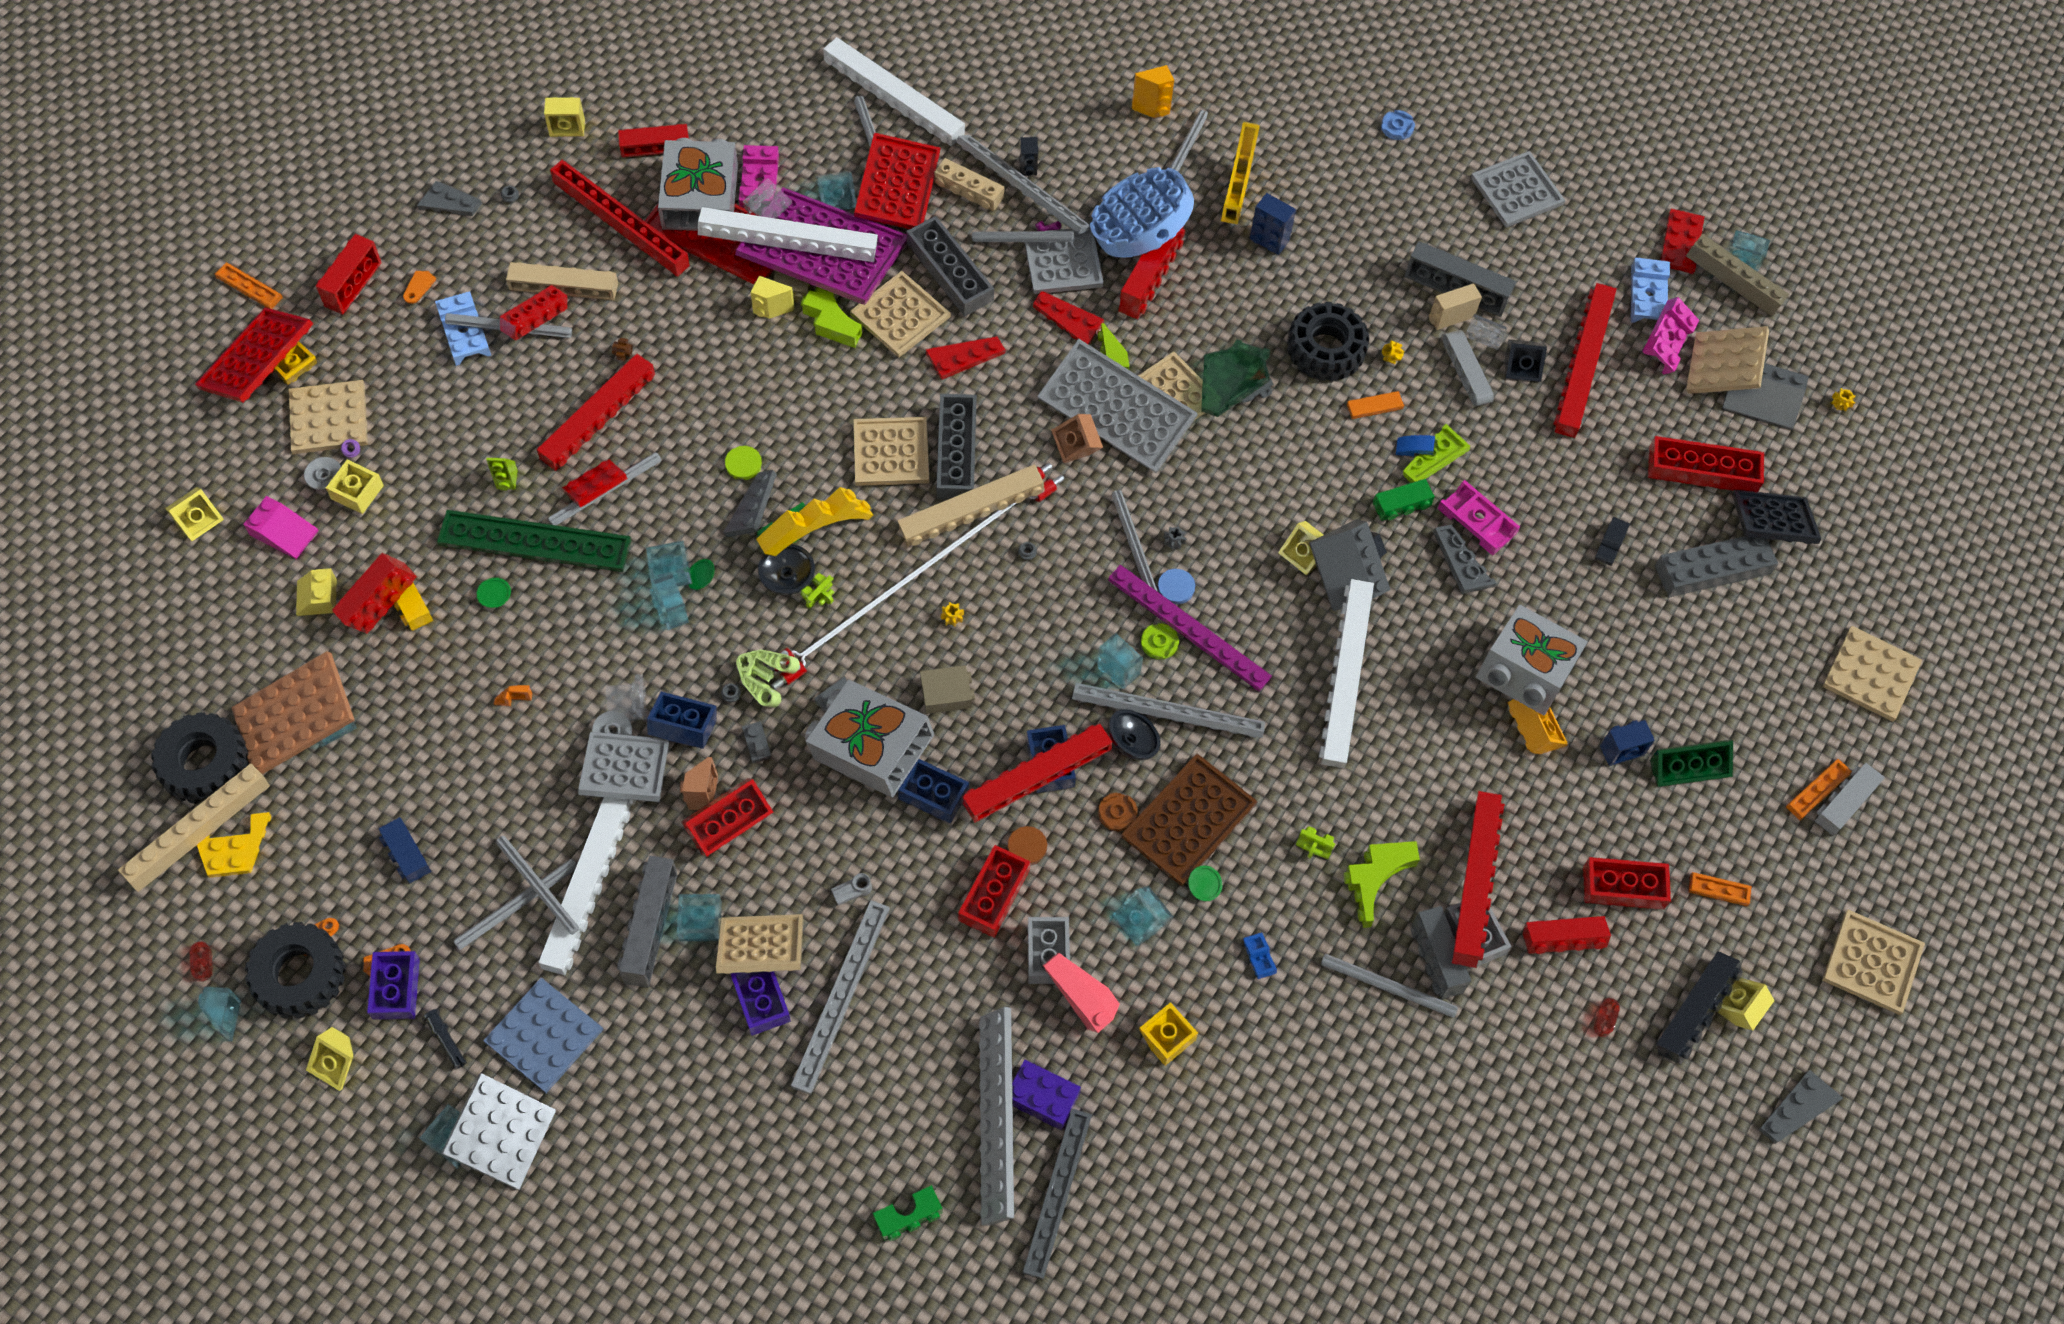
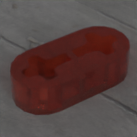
M196 942L190 948L191 975L200 982L210 979L213 973L212 951L205 942ZM200 948L205 950L202 952V959L197 954V952H200ZM201 964L203 968L206 970L203 971V975H199V973H197L201 971Z
M1607 998L1599 1006L1594 1022V1031L1601 1037H1607L1615 1028L1620 1011L1619 1003L1615 999ZM1608 1004L1612 1005V1011L1609 1015H1607L1608 1008L1606 1007ZM1607 1020V1029L1603 1031L1601 1024Z

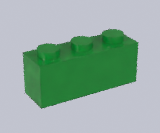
M1423 479L1377 493L1372 504L1381 521L1393 520L1400 515H1409L1420 509H1428L1432 505L1435 496L1427 480Z

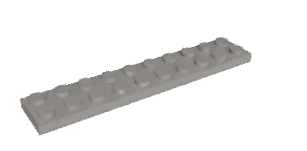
M1002 1007L981 1016L979 1022V1087L981 1097L980 1214L981 1225L984 1226L994 1225L1014 1218L1011 1008Z

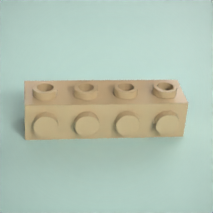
M946 158L934 172L935 183L938 186L944 187L954 194L963 196L967 200L975 202L993 212L1004 198V186Z

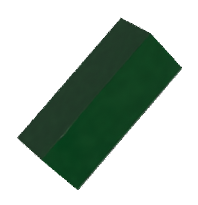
M1733 740L1657 749L1649 760L1657 786L1733 777Z

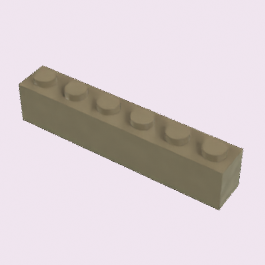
M1704 234L1699 237L1686 255V257L1770 316L1774 315L1789 295V293Z

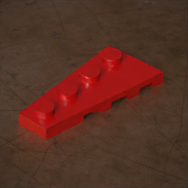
M1044 291L1040 292L1033 303V308L1049 320L1056 322L1057 326L1070 333L1073 339H1080L1088 345L1091 344L1100 330L1101 324L1104 323V319Z
M998 336L929 348L926 349V355L941 380L1001 356L1005 354L1006 349Z

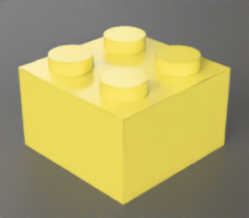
M545 98L544 116L550 137L584 136L585 117L580 98Z
M347 459L327 485L326 490L332 500L363 514L384 485L379 474Z

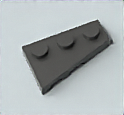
M435 181L417 206L419 210H425L426 208L433 209L434 212H441L442 210L450 211L452 214L473 216L482 202L481 199Z

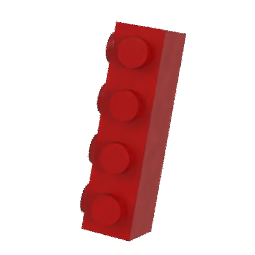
M687 124L618 130L622 158L664 154L665 140L689 139Z
M552 285L501 315L500 331L512 339L518 340L567 310V294Z
M1605 916L1526 922L1522 933L1528 954L1569 950L1581 951L1594 948L1602 949L1608 946L1611 938Z

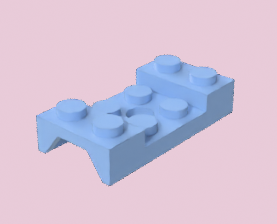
M1635 257L1631 265V323H1635L1643 318L1658 320L1668 300L1670 262ZM1645 292H1651L1653 296H1648Z
M470 291L435 301L456 366L460 365L463 359L470 355L480 353L485 356H491L482 328L445 323L447 313L478 317ZM462 328H468V331L465 333L459 332Z

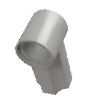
M859 873L852 880L832 888L831 891L838 906L859 896L870 894L872 884L868 875ZM860 882L867 883L866 887L859 888L857 887V885Z

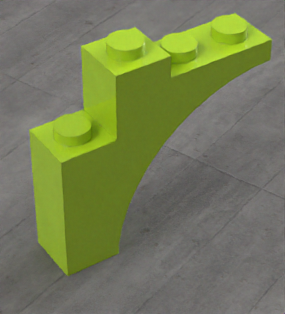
M816 287L815 292L809 290L807 296L802 298L801 306H803L804 315L815 318L813 324L815 334L855 348L862 335V324L849 318L840 309L832 292Z
M1417 841L1371 844L1367 851L1364 852L1366 864L1349 865L1347 871L1344 872V883L1348 884L1349 891L1355 890L1356 903L1359 902L1360 907L1358 909V920L1362 921L1363 928H1370L1374 922V901L1377 891L1383 883L1394 874L1417 866L1420 860Z

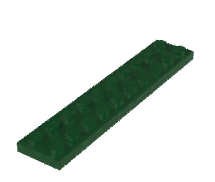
M446 510L437 543L438 546L623 572L632 539L631 536Z

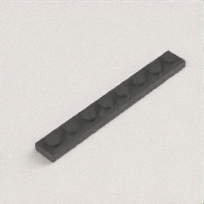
M1073 1108L1071 1110L1023 1270L1025 1275L1044 1280L1092 1114Z

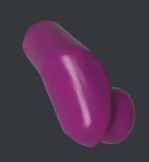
M1039 221L1035 224V227L1037 228L1036 231L1060 230L1062 224L1056 221L1044 225L1043 221Z

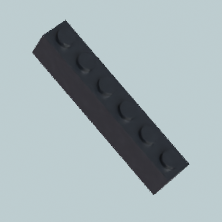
M1717 951L1657 1042L1658 1055L1679 1065L1682 1064L1684 1059L1689 1058L1693 1045L1697 1044L1702 1037V1031L1705 1027L1708 1028L1710 1026L1712 1016L1721 1009L1725 996L1728 997L1732 991V985L1741 978L1743 970H1741L1740 960Z

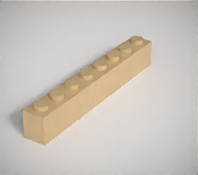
M1034 464L898 520L899 528L907 546H915L923 540L937 537L940 533L952 531L957 526L969 524L974 519L986 517L991 512L1003 510L1008 505L1020 503L1025 498L1037 496L1042 491H1045L1044 482Z
M249 764L118 869V871L139 892L270 785L265 777L252 764Z

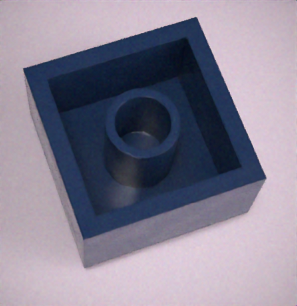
M1634 720L1626 726L1620 727L1618 725L1609 729L1600 748L1608 765L1612 766L1645 756L1655 739L1646 720L1640 722Z

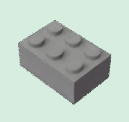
M1461 902L1448 907L1444 912L1454 938H1456ZM1491 907L1485 913L1489 915L1487 927L1483 928V931L1487 932L1485 944L1481 943V948H1484V956L1482 961L1478 960L1477 966L1506 955L1511 948Z
M1028 917V984H1055L1043 965L1057 953L1070 960L1069 917Z

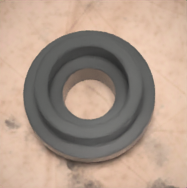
M506 186L501 192V197L505 202H514L518 199L519 192L513 186Z
M1024 542L1019 546L1018 554L1024 560H1031L1036 556L1037 548L1031 542Z
M730 683L723 687L721 695L726 702L732 703L740 698L741 691L737 685ZM730 692H734V693H735V694L732 695V696H729V695H728V693H730Z

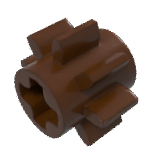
M620 338L618 342H613L612 355L617 356L616 360L625 361L627 357L631 358L633 344L628 343L629 339Z

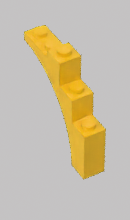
M1243 122L1232 175L1223 207L1222 222L1238 225L1252 167L1259 124Z
M839 487L825 501L812 499L799 513L787 510L756 540L765 554L777 556L799 538L825 525L848 519L869 520L873 514L870 511V505L865 500H858L852 490Z

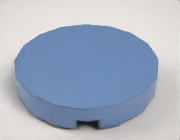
M1401 110L1386 113L1381 123L1383 133L1394 140L1409 138L1415 128L1412 116Z
M1182 569L1167 570L1159 578L1158 592L1173 604L1186 603L1195 592L1194 578Z

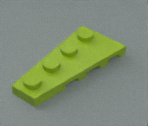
M1445 424L1442 430L1435 435L1433 455L1419 454V456H1416L1403 470V476L1410 483L1427 479L1468 452L1470 445Z

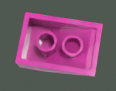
M268 496L262 500L243 524L250 536L294 559L299 557L319 531L315 526L285 505Z

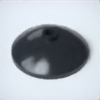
M791 544L777 556L764 553L759 561L758 574L760 581L769 591L779 595H792L801 592V590L810 585L815 575V563L811 554L806 549Z
M1123 709L1115 712L1110 717L1108 733L1111 741L1121 753L1136 760H1148L1158 753L1161 745L1159 733L1152 722L1144 715L1133 710Z

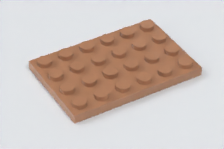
M327 651L231 707L238 730L246 742L249 764H252L261 774L268 772L355 721L332 653Z

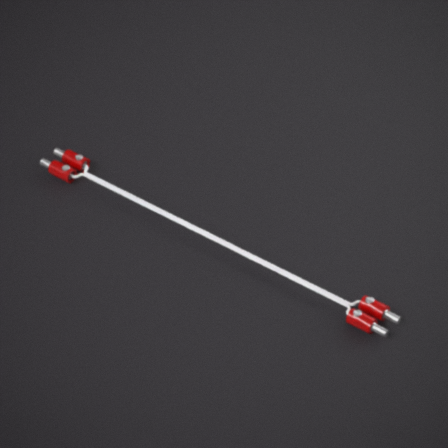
M1048 463L1041 469L1039 467L1036 468L1043 480L1045 473L1053 467ZM1060 475L1053 481L1051 479L1044 482L1045 491L1029 498L1041 502L1057 490V485L1065 480L1064 477ZM1016 503L995 512L802 653L790 651L788 648L779 652L794 657L793 654L802 656L803 664L799 661V669L794 674L780 673L781 678L771 685L772 688L776 690L783 684L790 685L805 674L807 670L804 667L806 664L804 657ZM769 665L767 666V668H769V669L772 670V671H773V670H774L775 672H778V671H779L778 669L773 668V667H771V666H769Z

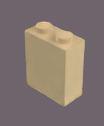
M1474 284L1437 295L1429 315V320L1439 330L1475 318L1482 296Z

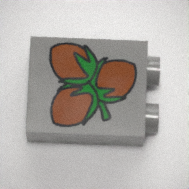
M679 138L676 141L665 140L658 203L662 230L698 231V220L702 207L734 212L738 170L735 142H727L723 139H714L711 142L692 141L688 138Z
M1519 604L1490 649L1475 678L1545 716L1588 641Z
M848 679L841 690L836 689L831 693L827 701L826 713L820 721L814 720L809 725L805 734V740L814 760L893 798L933 738L934 732L928 716Z

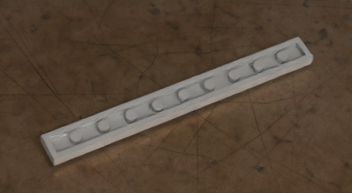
M970 135L958 136L956 142L961 145L963 150L969 151L975 159L981 160L987 168L993 169L999 177L1009 181L1011 186L1021 190L1023 195L1033 199L1035 204L1045 208L1047 213L1057 217L1059 222L1069 226L1074 233L1089 232L1090 225L973 137Z
M1076 683L1072 699L1079 702L1114 707L1118 710H1133L1140 714L1152 715L1156 718L1172 719L1175 722L1182 721L1195 726L1201 725L1214 730L1229 731L1233 734H1245L1253 738H1263L1264 721Z
M872 900L870 901L791 1084V1088L809 1095L812 1094L890 907Z

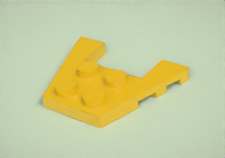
M269 812L251 814L250 834L210 838L209 835L197 844L209 878L252 872L260 850L259 845L266 834V826L271 820Z

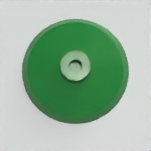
M701 559L690 567L686 580L691 589H702L712 581L715 573L713 562L709 559Z
M489 578L479 585L476 593L477 599L485 607L496 608L502 606L510 598L511 587L504 579Z
M1203 865L1191 872L1188 881L1189 889L1197 899L1211 901L1219 896L1222 890V878L1217 870Z

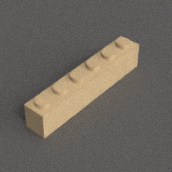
M510 262L506 278L509 290L539 293L552 285L567 294V296L614 301L618 287L617 275L614 272L524 264L522 262Z

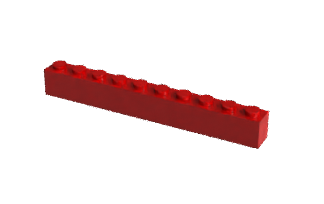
M563 159L550 169L552 181L555 185L678 277L690 267L688 253Z
M1596 283L1594 289L1589 291L1587 299H1590V302H1587L1584 312L1586 316L1582 317L1580 326L1583 328L1578 331L1576 340H1579V342L1575 344L1572 354H1575V357L1571 358L1568 367L1571 368V372L1568 371L1565 382L1568 383L1562 389L1561 396H1563V400L1559 401L1557 410L1560 412L1559 415L1556 414L1553 425H1556L1555 433L1575 438L1580 429L1617 288Z
M1478 791L1454 944L1453 964L1477 968L1478 960H1483L1484 948H1481V943L1485 944L1487 935L1483 928L1487 927L1489 915L1485 913L1486 910H1490L1491 898H1488V894H1492L1494 882H1490V878H1494L1496 866H1492V864L1497 861L1498 850L1494 849L1495 846H1499L1500 834H1497V830L1501 831L1503 820L1499 818V815H1503L1505 806L1504 803H1501L1502 795Z

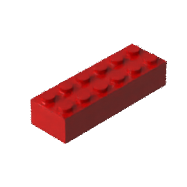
M1184 226L1176 233L1174 238L1169 239L1160 248L1141 255L1121 290L1119 312L1137 320L1141 314L1145 313L1148 301H1152L1154 297V290L1160 287L1162 276H1166L1170 262H1174L1177 250H1181L1183 246Z
M1655 436L1649 446L1648 478L1732 491L1735 489L1759 492L1764 484V452Z

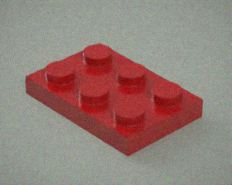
M608 459L592 470L586 471L577 479L570 481L562 488L565 494L581 508L628 478L625 472Z

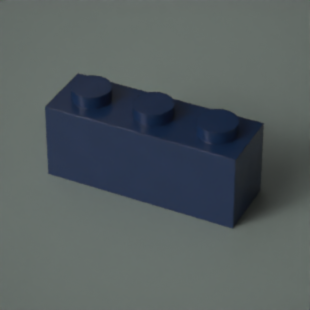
M401 817L379 828L382 834L379 836V839L384 848L388 846L391 850L388 852V855L393 863L397 862L400 866L396 870L402 879L406 878L410 884L432 872Z

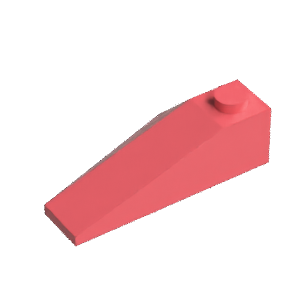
M1060 953L1054 955L1043 965L1088 1030L1099 1033L1114 1019L1120 1003L1108 987Z

